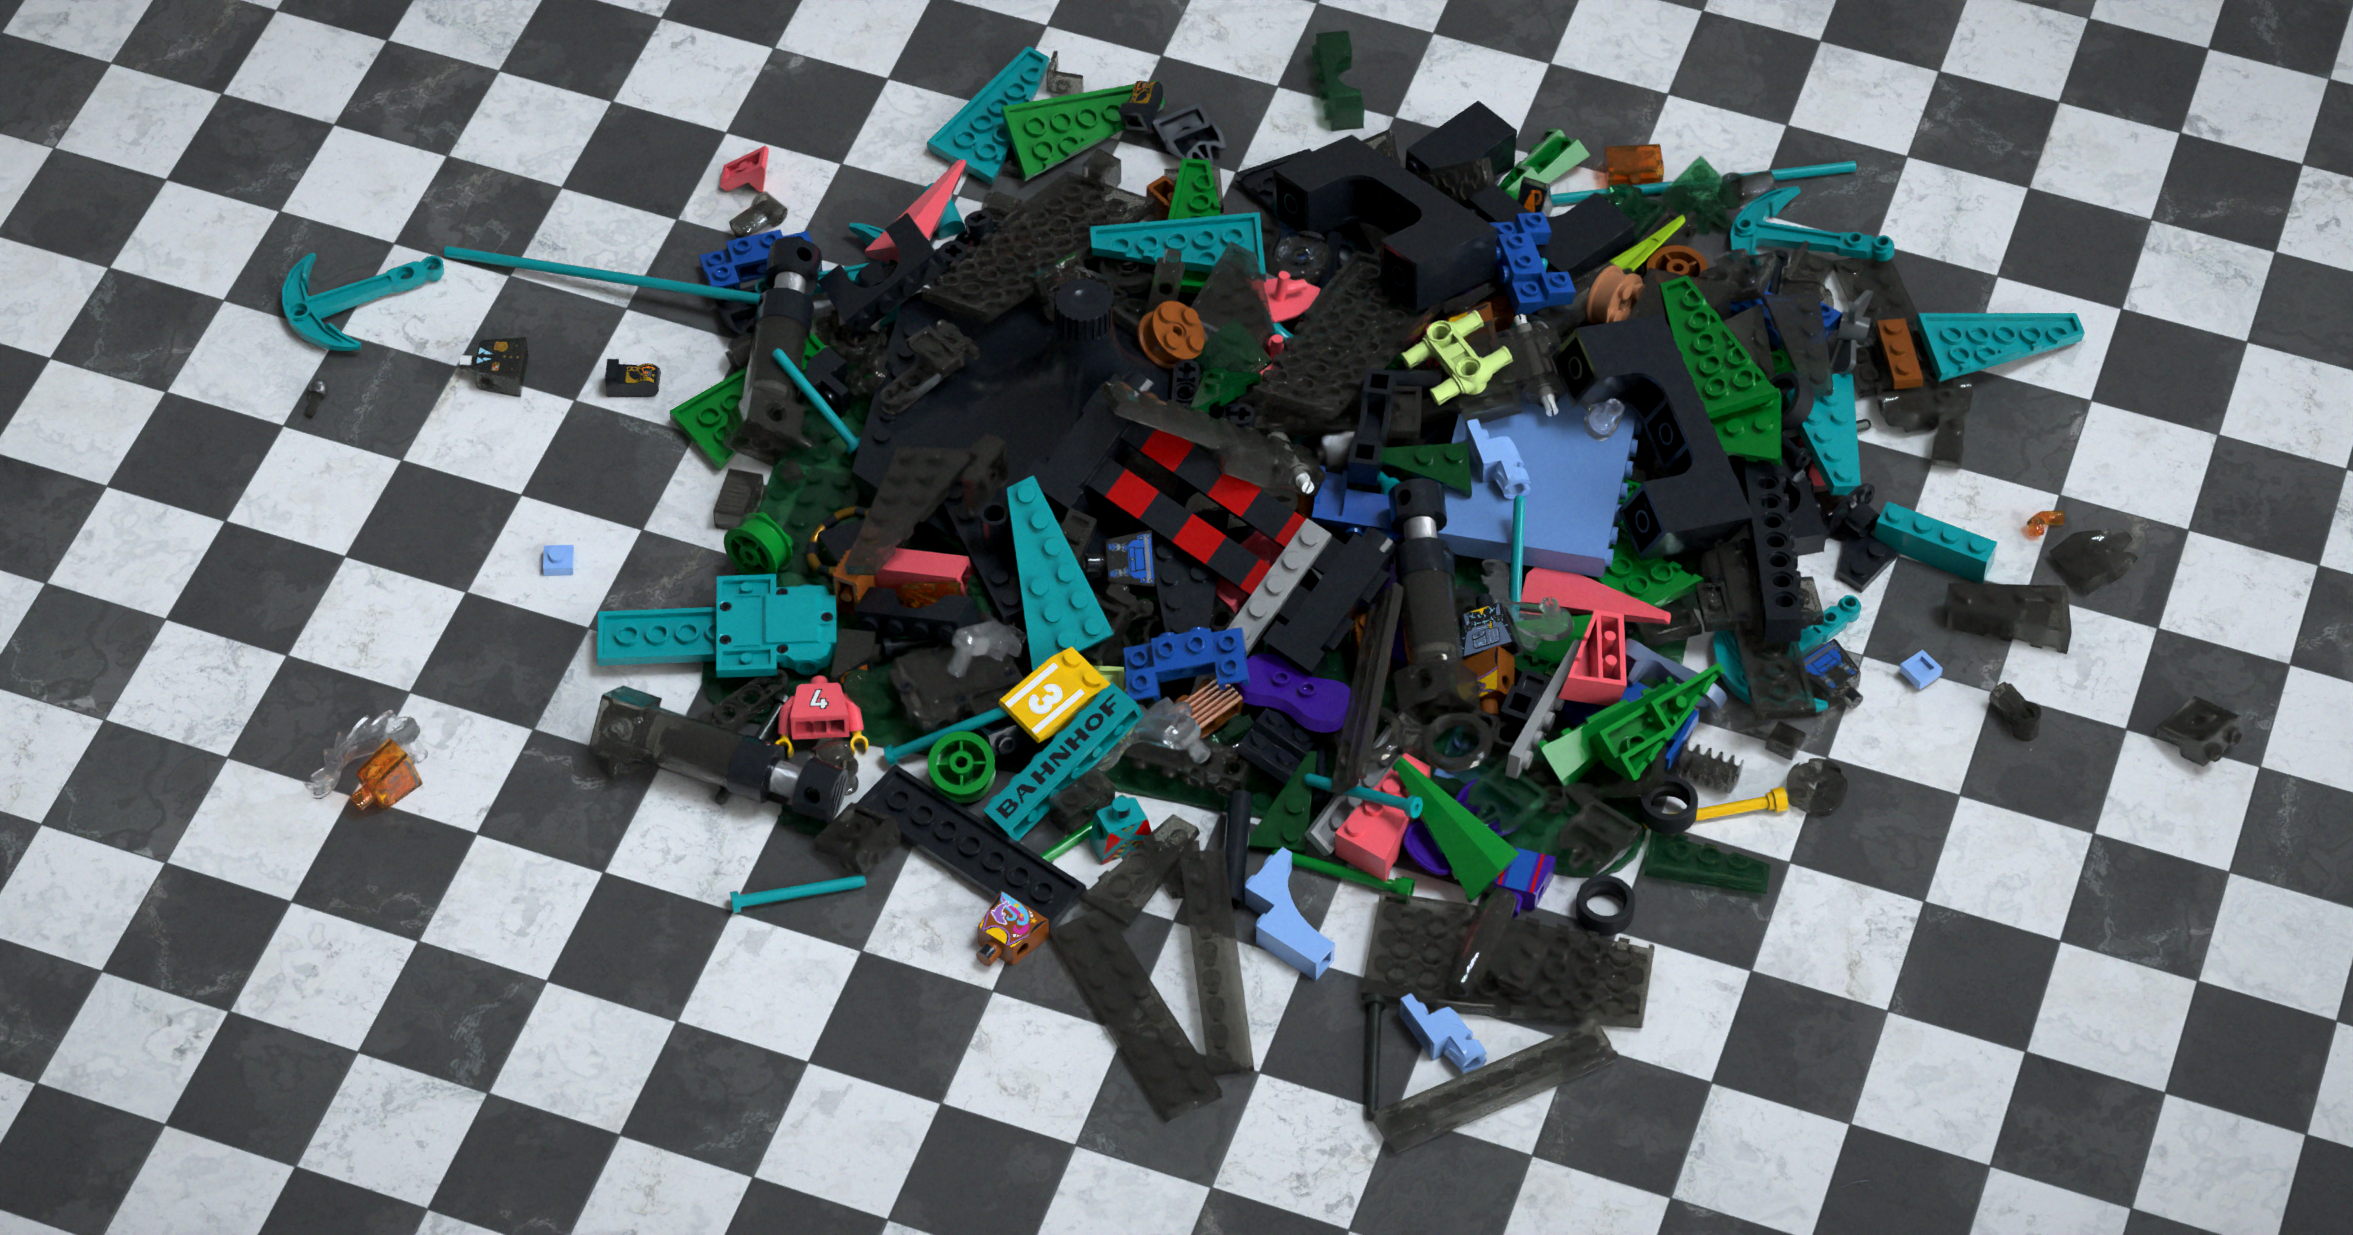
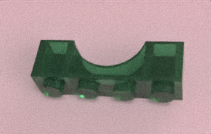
M1349 32L1316 33V45H1311L1312 61H1317V65H1315L1316 81H1321L1322 83L1319 84L1320 100H1325L1326 103L1323 104L1324 120H1329L1331 131L1364 128L1365 109L1361 90L1349 87L1338 79L1342 73L1352 68V47Z

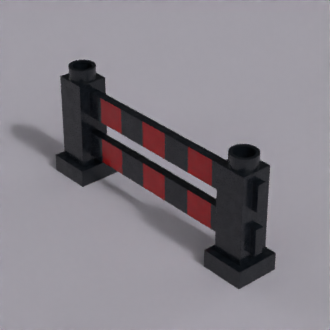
M1128 368L1121 378L1114 374L1106 385L1101 383L1081 410L1083 416L1071 431L1066 430L1046 456L1048 462L1043 464L1035 459L1022 476V479L1024 480L1034 475L1052 512L1074 527L1078 526L1090 510L1086 496L1090 490L1250 597L1272 566L1115 462V457L1124 445L1127 444L1283 549L1286 548L1306 518L1149 415V412L1152 410L1149 399L1157 388L1146 376L1133 368ZM1368 527L1361 537L1354 533L1346 545L1332 536L1329 543L1311 566V568L1323 575L1311 592L1299 584L1277 613L1279 617L1288 622L1285 626L1276 620L1262 639L1266 653L1283 658L1293 668L1303 674L1323 679L1329 671L1327 654L1330 651L1334 654L1356 626L1353 619L1364 604L1370 606L1390 580V574H1388L1391 569L1389 559L1397 549L1395 543L1385 534L1372 527Z

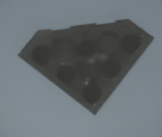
M1230 241L1190 308L1197 312L1200 322L1205 326L1261 354L1273 335L1275 326L1258 259L1254 252Z

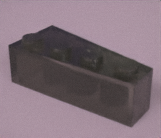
M1948 583L1944 603L1947 629L1985 636L1986 633L2000 637V640L2003 641L2021 640L2030 642L2031 647L2042 649V645L2057 648L2056 652L2067 654L2072 634L2067 585Z

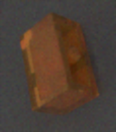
M1660 144L1605 147L1603 168L1607 188L1663 182L1664 164Z

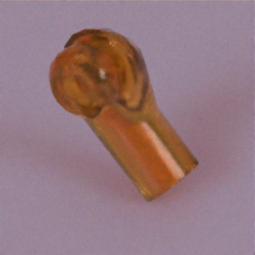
M2064 510L2040 511L2027 521L2029 535H2043L2044 525H2064Z

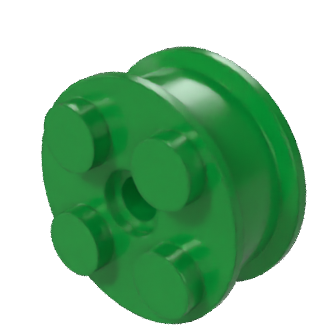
M764 512L744 515L739 522V527L731 528L724 536V547L729 559L744 575L777 574L778 568L786 566L793 556V540Z
M966 731L949 733L940 738L929 753L928 770L932 787L957 804L975 802L984 797L992 788L996 776L995 757L990 745L979 735Z

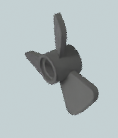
M1866 290L1855 302L1848 301L1849 313L1842 311L1836 339L1842 340L1843 343L1833 364V373L1846 374L1854 369L1856 365L1857 344L1864 346L1871 318L1864 317L1863 315L1874 291Z

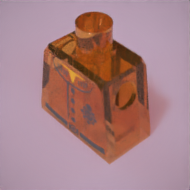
M389 738L357 770L356 776L362 787L350 799L360 811L364 810L373 801L382 810H387L420 787L423 782L410 756Z

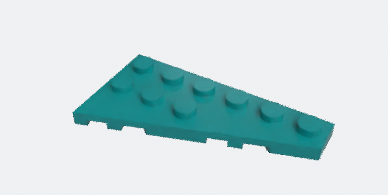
M1260 212L1090 227L1092 255L1179 269L1185 268V270L1266 282ZM1168 249V251H1167V256H1166V261H1165V264H1164V263H1163L1164 253H1165V250Z

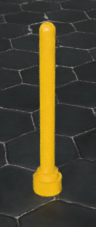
M1784 787L1770 789V792L1765 793L1763 797L1697 808L1695 821L1765 808L1769 811L1774 810L1775 813L1788 811L1787 794ZM1643 823L1644 828L1650 830V829Z

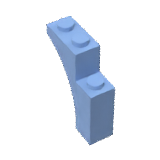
M1282 847L1275 855H1270L1266 859L1257 875H1251L1244 885L1245 905L1261 914L1255 924L1256 944L1316 981L1334 961L1335 943L1310 926L1295 907L1288 889V879L1292 871V852Z

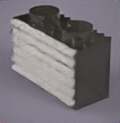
M728 468V473L713 510L714 525L717 529L721 528L722 530L727 529L729 531L731 528L739 527V522L744 515L760 512L758 505L760 502H765L768 492V486L764 485L763 474Z

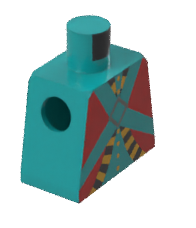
M1117 797L1113 800L1112 805L1098 810L1094 815L1089 843L1102 865L1155 844L1149 821L1135 797Z

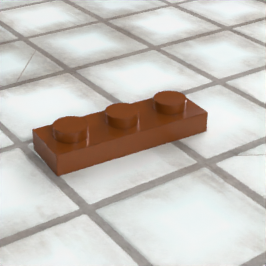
M1905 318L1877 321L1876 331L1893 388L1922 387L1923 376Z

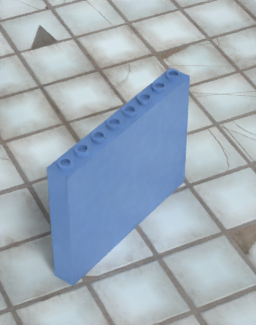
M1507 364L1492 374L1491 379L1487 381L1485 390L1476 395H1468V404L1461 403L1451 443H1465L1466 421L1478 418L1482 430H1487L1489 439L1509 437L1515 444L1519 456L1524 463L1523 468L1526 469L1531 482L1529 484L1531 490L1528 495L1524 496L1523 565L1604 578L1606 566L1611 567L1613 562L1614 549H1610L1611 544H1617L1619 527H1615V524L1622 521L1618 509L1622 506L1620 501H1626L1629 483H1625V479H1631L1634 462L1630 461V456L1636 457L1638 440L1635 439V435H1641L1642 422L1632 409L1619 402L1607 401L1573 407L1558 372L1544 369L1559 410L1556 415L1551 411L1552 416H1548L1544 404L1540 400L1531 367ZM1518 383H1524L1527 386L1525 400H1520L1519 394L1515 390V386ZM1469 450L1472 497H1466L1462 495V491L1445 485L1447 525L1437 532V538L1447 541L1451 545L1454 554L1511 563L1514 499L1506 498L1495 480L1482 482Z

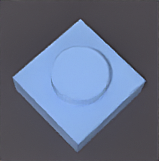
M573 545L544 546V576L574 575Z
M1921 650L1901 663L1899 672L1920 690L1942 676L1943 668L1924 650Z

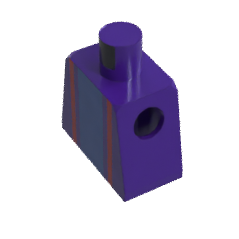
M1513 847L1519 852V855L1494 880L1493 900L1502 903L1500 911L1504 916L1515 918L1518 916L1520 908L1530 911L1536 909L1554 877L1556 857Z

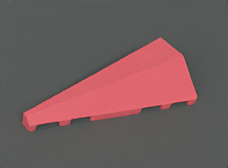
M966 160L956 161L900 216L902 217L908 212L929 241L933 232L936 231L966 167ZM886 231L864 253V255L880 260L888 265L891 259L899 261L898 248Z
M1534 567L1526 574L1521 595V603L1529 611L1591 615L1594 610L1624 614V621L1657 624H1669L1671 619L1669 612L1583 575Z

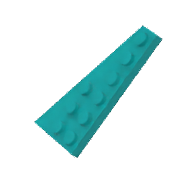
M1027 46L927 141V149L953 164L958 160H966L965 171L993 186L1012 146L1001 115L1002 106L1033 101L1050 66V57Z
M1918 313L1915 320L1939 382L2080 342L2085 334L2077 313Z
M1796 374L1808 381L1815 393L1814 405L1810 415L1796 429L1806 448L1812 453L1811 458L1830 494L1847 495L1861 485L1853 374ZM1795 388L1790 390L1782 399L1786 410L1792 403Z
M1034 475L1008 487L1007 494L1032 671H1035L1050 657L1070 647H1073L1080 653L1114 636V633Z

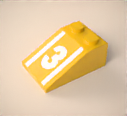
M1070 647L1050 657L1003 696L998 704L1037 743H1040L1063 731L1074 720L1077 713L1086 709L1095 700L1096 695L1102 689L1107 688L1110 683L1073 647Z

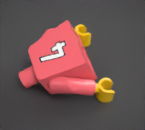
M815 676L811 679L810 684H800L797 686L795 695L790 696L779 710L778 734H780V739L775 744L788 746L789 758L794 754V748L789 741V735H792V740L850 737L849 732H852L853 738L850 742V752L855 755V743H862L865 753L868 750V740L861 733L864 727L859 704L849 694L842 692L839 683H828V679L824 676Z

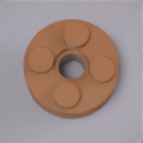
M1616 265L1605 268L1596 278L1590 289L1586 302L1587 320L1594 325L1636 318V312L1646 292V286L1643 284L1641 277L1635 273L1626 275Z

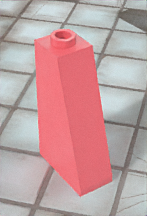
M880 546L872 558L875 587L895 589L899 596L927 605L937 602L945 595L972 597L977 611L985 598L968 556Z

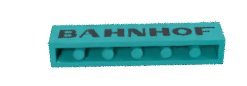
M1113 682L1107 688L1102 689L1086 709L1078 712L1074 720L1063 731L1057 733L1052 742L1042 752L1037 753L1032 758L1031 763L1021 773L1015 775L1010 780L1009 785L999 795L994 796L989 801L983 811L990 821L1000 831L1018 842L1144 717L1137 703Z

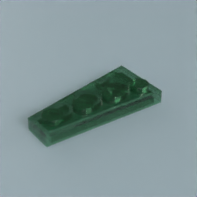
M1651 830L1644 876L1766 894L1771 864L1736 852H1732L1729 855L1722 853L1717 849V846L1709 843L1701 846L1688 841V836L1679 833L1672 836Z

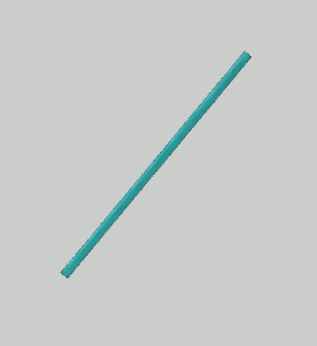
M1855 161L1552 194L1545 195L1542 207L1580 203L1595 192L1607 200L1856 172L1857 166Z
M446 246L444 249V256L449 258L757 305L761 295L759 293Z

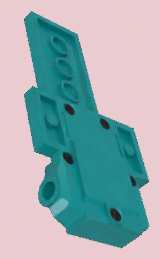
M776 574L717 576L716 607L598 611V666L716 661L717 678L777 676L778 662L780 667L794 669L802 675H813L821 668L827 667L832 657H838L836 595H830L824 585L813 586L805 584L801 586L777 587Z

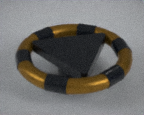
M861 506L848 507L832 513L817 526L808 541L806 558L810 568L821 576L833 578L832 572H835V568L838 567L822 564L818 560V547L821 540L838 563H840V559H843V555H845L847 550L864 553L868 557L873 558L880 548L884 537L882 519L871 508ZM853 517L862 518V520L835 527L843 520ZM872 525V539L867 548L864 549L861 541Z

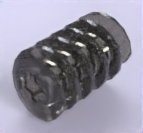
M1686 740L1681 748L1676 770H1678V775L1682 779H1685L1690 773V781L1694 783L1701 778L1702 785L1706 787L1713 780L1714 789L1719 790L1724 785L1725 792L1730 794L1739 782L1744 759L1739 765H1735V756L1731 755L1728 761L1725 762L1724 752L1722 751L1719 752L1716 758H1712V748H1708L1703 755L1701 754L1700 744H1697L1691 751L1689 750V741Z

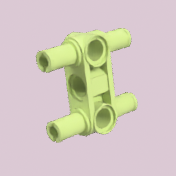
M1476 310L1456 322H1434L1427 329V334L1423 336L1422 342L1401 353L1408 369H1413L1416 365L1432 357L1433 359L1436 358L1451 377L1429 390L1438 406L1459 393L1462 395L1481 393L1485 390L1487 381L1491 379L1493 373L1513 362L1512 356L1505 346L1482 358L1478 357L1464 340V337L1484 326L1483 320Z

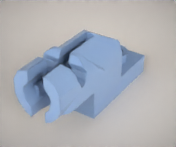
M1478 418L1466 421V442H1468L1469 450L1482 482L1495 480L1504 496L1508 499H1514L1516 495H1528L1531 490L1529 487L1531 482L1526 469L1523 468L1524 463L1509 437L1489 439L1487 430H1482Z
M1411 993L1400 998L1399 1016L1433 1061L1446 1055L1464 1074L1472 1073L1486 1063L1487 1059L1484 1055L1488 1053L1479 1040H1473L1474 1033L1468 1029L1454 1010L1450 1007H1445L1429 1015L1426 1006L1422 1002L1418 1003Z

